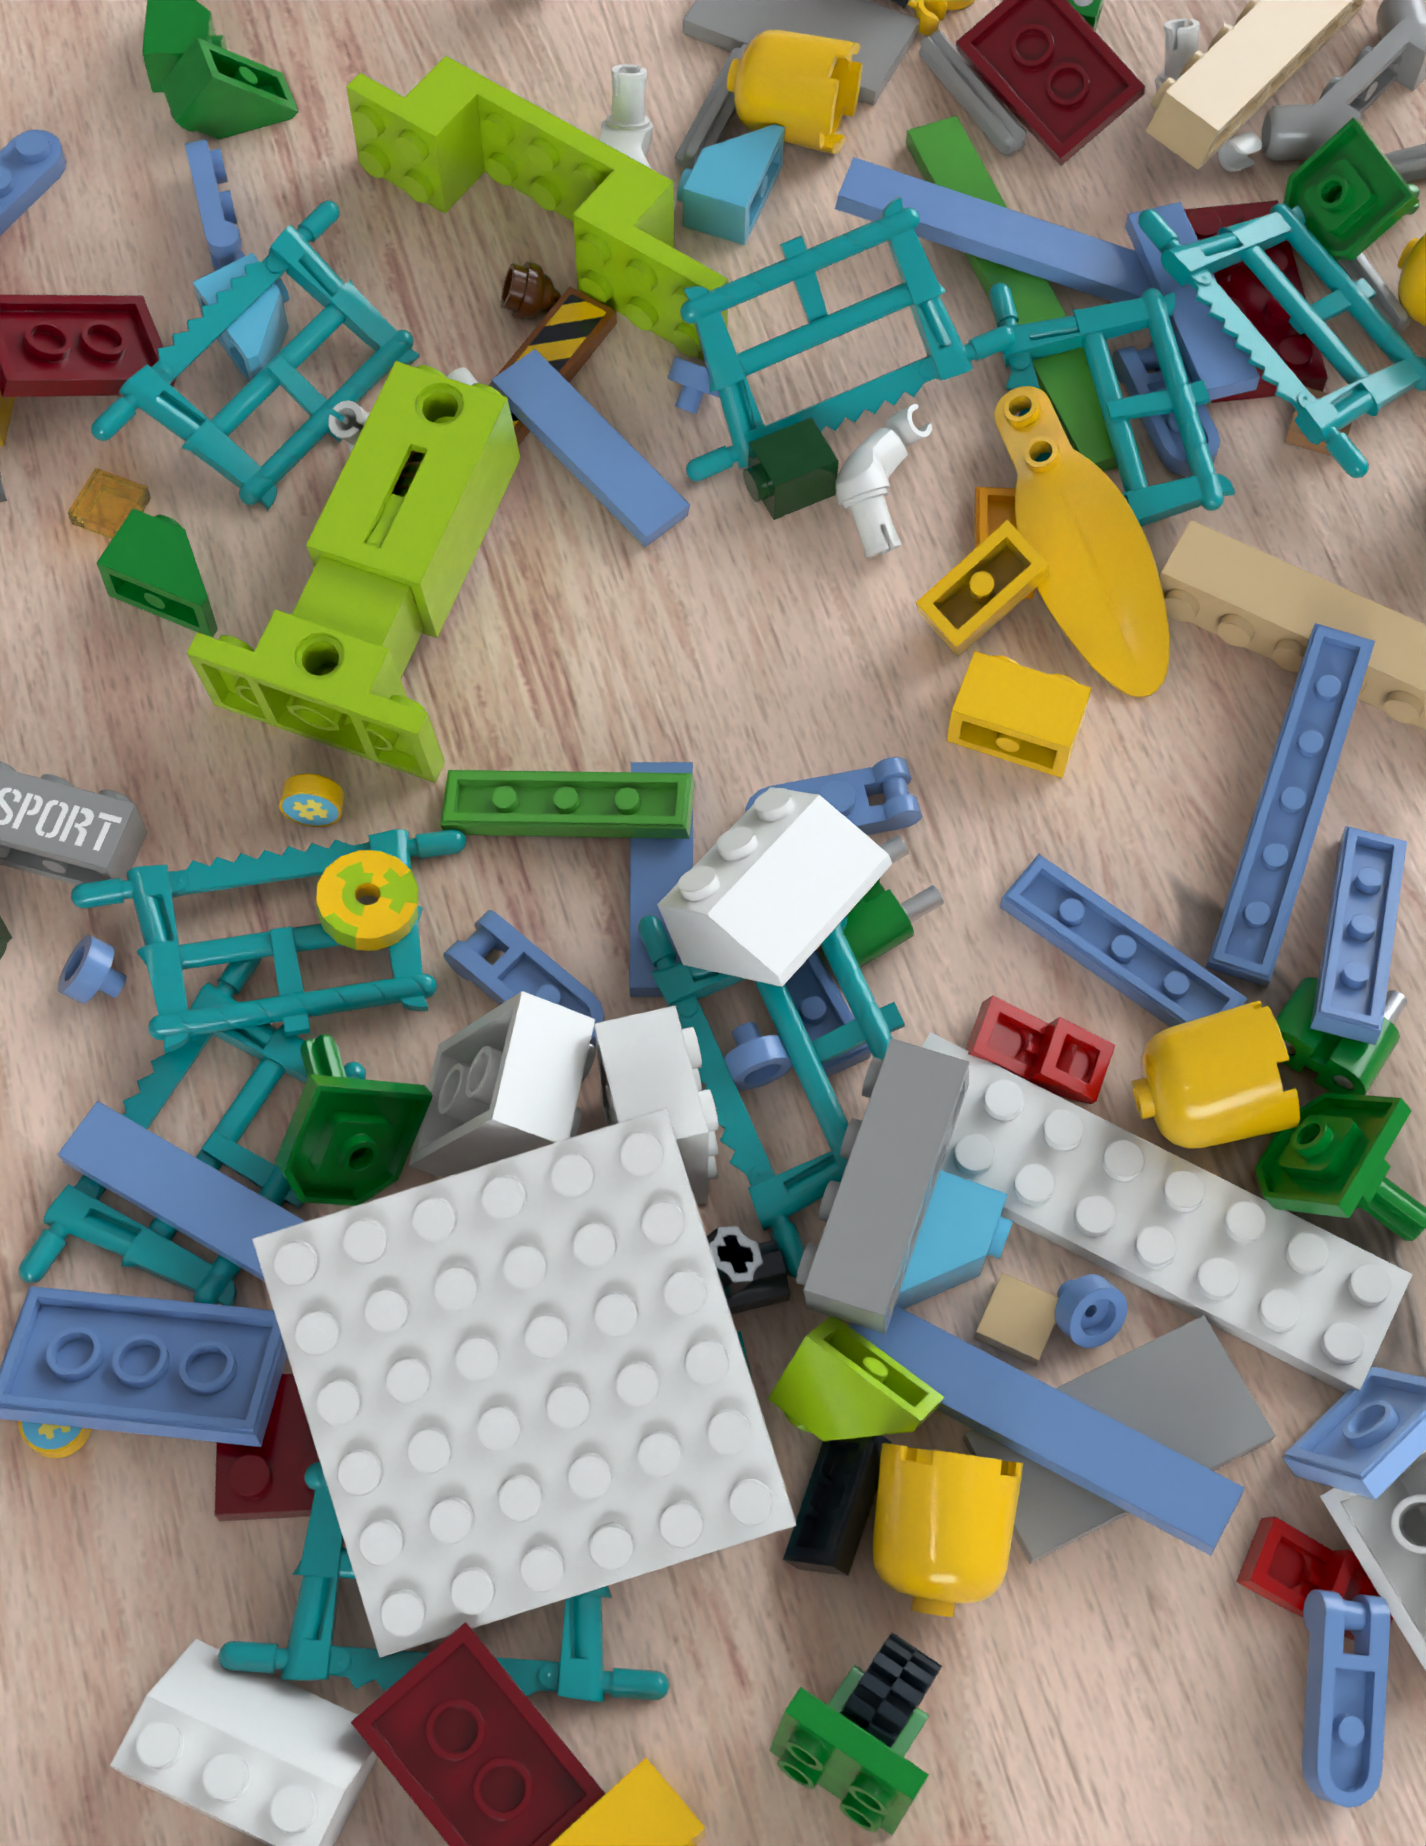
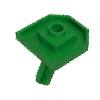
M1353 117L1288 177L1283 204L1289 206L1291 210L1297 205L1305 216L1304 225L1307 227V230L1311 231L1328 251V254L1336 261H1353L1404 215L1414 214L1419 209L1420 201L1418 196L1420 190L1414 184H1407L1363 125Z
M321 1034L316 1038L306 1039L301 1045L300 1052L307 1081L275 1162L301 1203L357 1206L399 1179L433 1094L425 1085L347 1078L339 1048L334 1042V1038L327 1034Z
M1324 1093L1299 1108L1300 1120L1298 1127L1276 1132L1255 1167L1262 1195L1274 1209L1350 1218L1355 1209L1361 1208L1405 1241L1415 1240L1425 1230L1426 1207L1385 1177L1391 1166L1384 1158L1412 1111L1402 1098Z

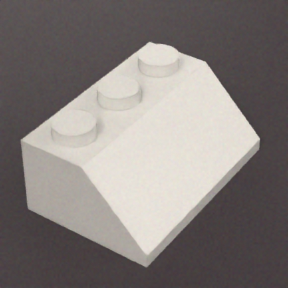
M770 787L755 800L750 809L728 831L718 838L717 843L691 870L682 875L675 887L657 905L683 965L783 987L888 870L892 862L885 850L820 795Z
M1425 1450L1376 1500L1337 1488L1331 1489L1320 1497L1380 1597L1384 1598L1387 1602L1391 1615L1426 1671Z
M195 1639L146 1695L110 1766L127 1778L268 1846H335L377 1758L374 1751L351 1724V1721L358 1715L270 1673L227 1670L221 1666L218 1660L219 1649Z

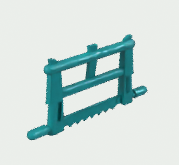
M901 197L892 200L884 208L882 218L810 249L806 248L802 236L795 237L780 244L785 259L711 291L700 286H691L683 289L689 300L681 306L680 315L686 323L695 324L710 376L709 392L718 390L732 445L727 448L724 445L689 461L686 465V474L692 481H701L733 467V463L736 462L739 469L748 467L749 442L811 417L821 432L825 426L836 431L845 417L856 423L865 409L876 414L884 401L895 406L904 392L915 397L923 384L933 379L942 381L969 372L974 368L971 363L972 360L977 362L1012 346L1015 341V333L1009 326H1000L968 340L966 345L962 344L939 296L945 293L946 290L938 283L914 230L920 222V216L914 208H903ZM884 242H888L901 284L828 315L815 272ZM794 282L808 324L737 354L721 312ZM910 306L927 354L926 357L766 426L764 425L746 376Z
M326 200L318 205L298 225V230L292 225L286 227L270 246L268 256L262 262L245 265L246 276L231 278V290L216 292L217 303L202 306L203 317L187 320V332L172 334L173 346L158 348L159 361L152 367L147 364L122 385L119 394L123 398L119 397L93 422L91 432L99 441H107L136 415V410L140 408L184 440L185 443L182 449L192 452L240 488L239 497L243 503L255 505L260 501L269 510L277 495V482L322 439V436L329 433L338 442L342 440L335 436L329 428L330 415L342 422L344 420V416L333 410V408L343 401L349 400L358 403L367 394V391H370L389 369L393 367L395 361L409 365L415 362L420 354L411 349L414 340L409 331H396L354 286L353 281L350 280L345 283L309 244L310 242H315L339 218L340 210L338 205L333 201ZM287 273L316 299L324 309L209 420L170 384L283 274ZM343 323L371 347L375 353L327 400L296 369ZM281 385L305 410L310 418L260 467L228 436Z
M1275 204L1268 215L1233 226L1221 227L1218 230L1217 236L1185 245L1180 244L1178 235L1157 211L1146 209L1140 213L1138 225L1162 253L1161 263L1163 268L1181 287L1190 284L1197 291L1195 300L1210 307L1208 316L1223 323L1221 331L1236 338V348L1250 354L1248 363L1263 370L1261 379L1275 385V395L1293 405L1298 413L1294 421L1306 438L1315 445L1324 441L1327 451L1352 478H1362L1367 474L1369 469L1367 459L1345 433H1340L1339 430L1365 413L1370 416L1378 415L1381 408L1413 388L1418 391H1426V358L1419 357L1413 352V349L1392 327L1375 305L1370 303V300L1377 293L1364 278L1355 282L1349 278V275L1328 254V251L1311 231L1307 230V227L1304 225L1305 216L1298 205L1291 210L1286 204ZM1287 240L1332 293L1310 305L1264 250ZM1243 261L1291 317L1289 323L1300 335L1306 334L1348 385L1319 399L1314 397L1213 279L1211 274ZM1348 311L1383 353L1386 354L1393 365L1370 375L1325 322Z
M997 283L991 287L989 299L997 327L1009 326L1015 333L1013 345L1000 351L1005 367H1010L1011 371L1006 390L1011 391L1022 386H1032L1040 389L1032 360L1080 347L1084 348L1125 491L1122 494L1133 510L1141 527L1203 506L1208 511H1215L1221 507L1224 501L1223 496L1235 495L1234 487L1229 479L1222 474L1215 473L1214 463L1206 443L1207 440L1199 414L1197 413L1196 406L1210 403L1205 380L1188 383V377L1181 354H1179L1180 351L1172 325H1170L1169 317L1173 315L1176 305L1175 292L1163 296L1160 290L1149 288L1143 292L1141 298L1083 309H1072L1073 316L1017 325L1019 318L1008 285ZM1148 328L1166 390L1123 398L1106 340ZM1031 408L1021 410L1019 416L1027 414ZM1174 413L1192 476L1148 486L1129 419ZM1042 453L1035 461H1045L1052 453Z
M394 829L368 835L369 842L350 845L335 839L329 849L311 843L306 852L288 846L282 856L264 850L258 859L240 853L235 862L216 857L210 866L193 860L186 870L168 871L167 865L140 866L127 871V880L121 881V878L76 885L72 889L71 900L79 908H92L125 903L124 899H133L145 946L137 950V953L147 965L159 1014L149 1021L148 1032L154 1039L164 1040L165 1053L184 1046L188 1042L189 1036L275 1022H283L285 1037L310 1033L308 1018L397 1003H401L404 1008L411 1011H428L425 999L434 995L437 990V983L434 977L422 972L418 925L423 911L422 906L418 907V918L410 933L395 945L388 947L393 978L304 992L297 952L343 946L324 931L321 923L293 928L292 926L275 928L267 932L179 945L173 898L182 895L322 875L325 868L340 856L358 850L382 851L399 858L411 869L410 857L418 856L419 859L459 853L466 846V837L463 832L457 829L416 834L415 838L409 839L407 830ZM274 956L279 996L188 1010L183 970Z
M653 915L644 916L638 924V932L652 965L658 968L651 971L657 987L668 1007L676 1005L681 1028L693 1027L695 1030L702 1059V1067L698 1068L702 1084L706 1085L704 1090L710 1089L716 1107L718 1125L725 1129L720 1142L735 1151L729 1163L746 1174L751 1185L748 1187L760 1224L764 1231L769 1228L772 1229L770 1235L772 1240H776L778 1248L781 1250L786 1271L791 1277L796 1278L805 1246L795 1223H791L788 1217L823 1198L830 1180L841 1183L849 1160L840 1156L843 1139L849 1123L822 1064L866 1043L872 1056L883 1060L890 1039H893L891 1032L905 1027V1023L895 1002L881 1008L874 1002L875 998L859 968V964L845 935H843V930L848 922L847 915L820 945L855 1017L854 1020L811 1042L786 985L781 987L755 981L831 1149L828 1153L775 1175L698 1001L701 998L745 980V978L686 966L682 962L676 963L677 955L661 920Z
M262 958L228 963L217 979L218 985L215 987L211 983H206L201 988L189 1010L237 1003L232 997L234 994L240 993ZM271 1024L189 1036V1040L184 1046L152 1060L151 1064L154 1073L137 1081L140 1093L123 1101L126 1113L122 1114L147 1130L213 1035L261 1060L195 1158L218 1171L224 1165L260 1187L262 1190L259 1195L280 1207L286 1202L300 1210L304 1203H301L294 1194L279 1167L237 1143L284 1073L306 1084L307 1075L300 1052L304 1040L297 1035L285 1037L284 1024L278 1029ZM353 1061L344 1065L347 1078H366V1070L360 1063ZM85 1175L81 1177L74 1187L68 1184L48 1208L44 1216V1223L50 1227L48 1230L44 1229L18 1268L19 1276L24 1282L31 1284L39 1282L67 1244L65 1239L71 1234L123 1256L122 1267L138 1268L194 1293L193 1302L216 1305L220 1303L226 1306H233L235 1303L237 1290L233 1281L242 1269L220 1255L217 1256L213 1264H210L173 1243L172 1239L178 1230L156 1217L147 1228L100 1202L99 1200L107 1188Z
M315 1462L308 1466L304 1474L306 1485L310 1489L315 1490L302 1559L292 1574L302 1576L288 1646L287 1648H278V1644L229 1641L220 1648L218 1660L223 1668L230 1671L275 1674L276 1670H281L280 1679L329 1680L330 1676L348 1677L356 1690L376 1679L381 1689L385 1691L429 1653L400 1651L380 1658L377 1649L333 1646L340 1578H356L347 1549L343 1548V1535L321 1463ZM608 1585L565 1599L560 1662L495 1657L527 1697L537 1691L558 1692L557 1696L594 1702H604V1693L611 1694V1698L656 1701L661 1700L667 1695L670 1684L664 1673L654 1670L613 1668V1671H604L602 1598H612Z

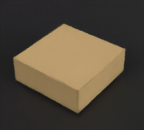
M1002 1272L976 1330L974 1339L1037 1367L1056 1322L1055 1307L1059 1298Z

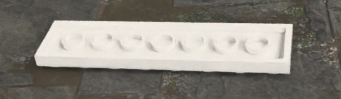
M931 1032L929 1033L922 1048L969 1061V1086L941 1167L942 1171L1008 1194L1001 1214L1004 1218L1012 1220L1014 1223L1198 1318L1205 1315L1210 1324L1344 1393L1349 1389L1360 1391L1413 1274L1286 1210L1274 1209L1266 1200L989 1061L968 1055L969 1051Z

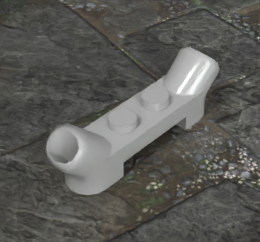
M1383 0L1376 17L1380 42L1374 47L1366 46L1355 59L1351 70L1342 78L1339 76L1332 78L1323 90L1318 102L1315 104L1272 106L1266 113L1262 126L1261 141L1264 154L1271 161H1306L1353 117L1361 123L1362 113L1395 81L1414 91L1426 79L1425 0Z

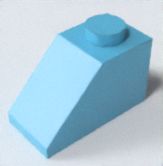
M774 124L703 148L693 170L686 168L679 181L677 200L683 202V227L745 245L783 167L785 127Z
M254 253L193 282L201 315L202 306L217 303L216 292L231 290V278L246 276L245 265L259 262ZM281 277L217 338L247 382L251 381L280 352L289 327L283 304L289 301V295Z
M940 1170L895 1305L905 1309L980 1276L987 1255L1000 1259L1013 1223L1012 1220L1001 1217L1008 1194Z

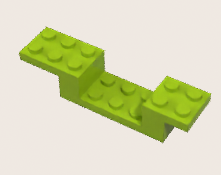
M446 55L405 97L362 73H359L346 86L359 165L375 178H384L405 190L415 201L419 203L426 202L445 214L485 172L488 173L497 183L511 186L532 198L543 209L553 210L573 221L578 290L627 317L637 328L644 331L650 330L671 342L686 356L697 357L705 362L695 324L686 323L680 315L681 306L689 300L683 289L691 286H700L711 291L727 284L728 278L674 248V181ZM727 309V310L721 312V314H722V317H723V319H724L725 325H726L727 330H728V309Z

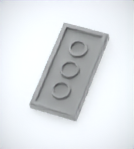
M695 0L683 19V34L728 51H732L734 48H741L744 44L748 45L757 34L766 30H784L860 43L858 54L852 55V61L862 63L858 100L875 105L918 35L920 19L868 0Z
M1205 1315L1055 1388L1212 1471L1270 1443L1276 1436ZM974 1429L966 1432L963 1436V1441L973 1456L1023 1463L1013 1534L1029 1564L1130 1514L1124 1509Z

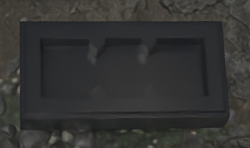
M882 1435L822 1442L796 1519V1526L792 1530L783 1557L784 1561L800 1570L849 1576L878 1488L882 1443L892 1444L893 1442Z

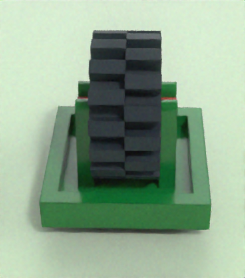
M892 1632L872 1660L867 1671H863L856 1665H853L828 1705L800 1687L783 1713L769 1751L779 1757L777 1765L792 1780L809 1789H814L816 1784L840 1799L842 1802L839 1808L851 1821L868 1831L877 1832L880 1827L890 1835H893L929 1776L928 1773L904 1757L929 1717L918 1706L942 1665Z

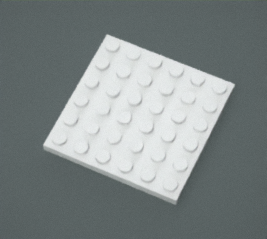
M666 1108L252 1239L380 1658L450 1636L465 1622L472 1629L796 1526V1519Z

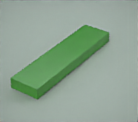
M448 770L440 826L442 830L457 829L463 832L464 835L689 839L695 782L692 773Z

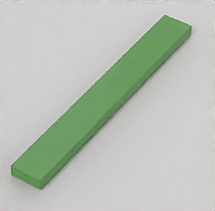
M957 116L907 130L905 144L925 181L1007 208ZM964 252L988 299L989 291L993 285L997 283L1008 285L1019 318L1017 325L1067 317L1046 279ZM1080 347L1032 360L1040 390L1049 397L1072 448L1090 459L1103 472L1117 468L1084 348Z

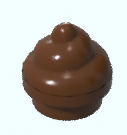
M526 261L523 266L512 263L508 268L503 284L501 308L513 311L515 318L532 319L540 311L550 310L560 299L561 295L554 288L551 278L544 274L540 265Z

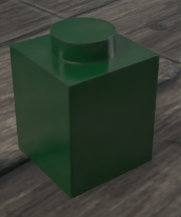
M811 417L749 442L748 468L743 470V478L751 498L755 502L762 501L773 520H776L836 495L839 460Z

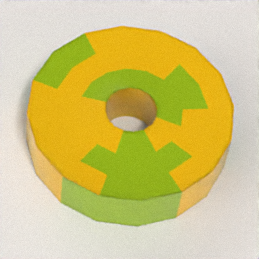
M358 850L340 856L325 868L317 883V915L324 931L337 943L354 950L377 951L395 945L410 933L418 918L419 886L412 870L399 858L382 851ZM363 896H373L378 899L377 902L371 905L361 904L357 900Z

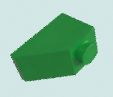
M147 0L142 56L152 93H164L161 86L162 81L196 38L227 50L224 35H216L211 12L196 0Z
M200 38L195 39L161 83L175 123L187 131H198L219 140L291 120L299 112L283 73Z
M133 508L96 562L108 596L195 632L213 637L218 627L185 529L170 517L165 515H156L154 517Z

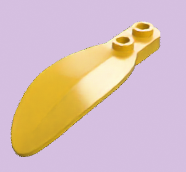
M1032 386L1012 389L997 403L994 411V420L1018 474L1015 491L1017 530L1049 564V576L1037 586V589L1061 630L1094 671L1122 693L1132 697L1150 696L1163 685L1168 673L1170 631L1159 573L1146 536L1133 510L1113 481L1095 463L1072 448L1046 393ZM1031 408L1027 414L1015 416L1019 411ZM1042 453H1052L1045 461H1035Z

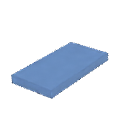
M30 1286L0 1367V1419L261 1447L287 1358L286 1348L274 1310Z

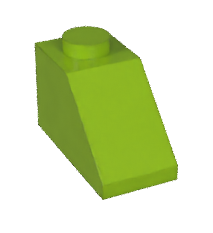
M830 1316L806 1335L767 1399L784 1411L785 1417L792 1425L802 1431L813 1433L822 1441L914 1432L939 1407L945 1397L843 1321Z

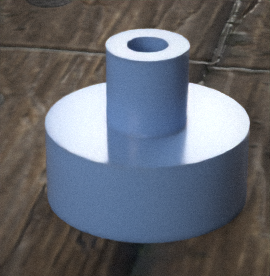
M674 356L667 379L682 384L675 406L697 414L704 393L720 398L718 390L709 392L710 376L707 367Z
M91 935L85 936L76 945L61 972L58 992L82 1004L87 1003L98 990L113 998L117 997L125 985L127 976L111 968L114 947Z
M754 1022L742 1024L732 1031L737 1047L732 1049L724 1057V1060L738 1090H749L767 1085L785 1075L792 1068L793 1065L779 1035L761 1036Z
M1096 1274L1085 1275L1076 1280L1064 1282L1058 1290L1057 1297L1059 1299L1055 1307L1056 1324L1077 1345L1084 1348L1101 1346L1111 1340L1123 1326L1128 1309L1126 1298L1121 1291L1104 1277Z

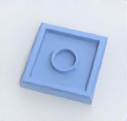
M1372 1367L1360 1391L1349 1389L1285 1452V1455L1282 1457L1297 1477L1376 1500L1426 1450V1378Z

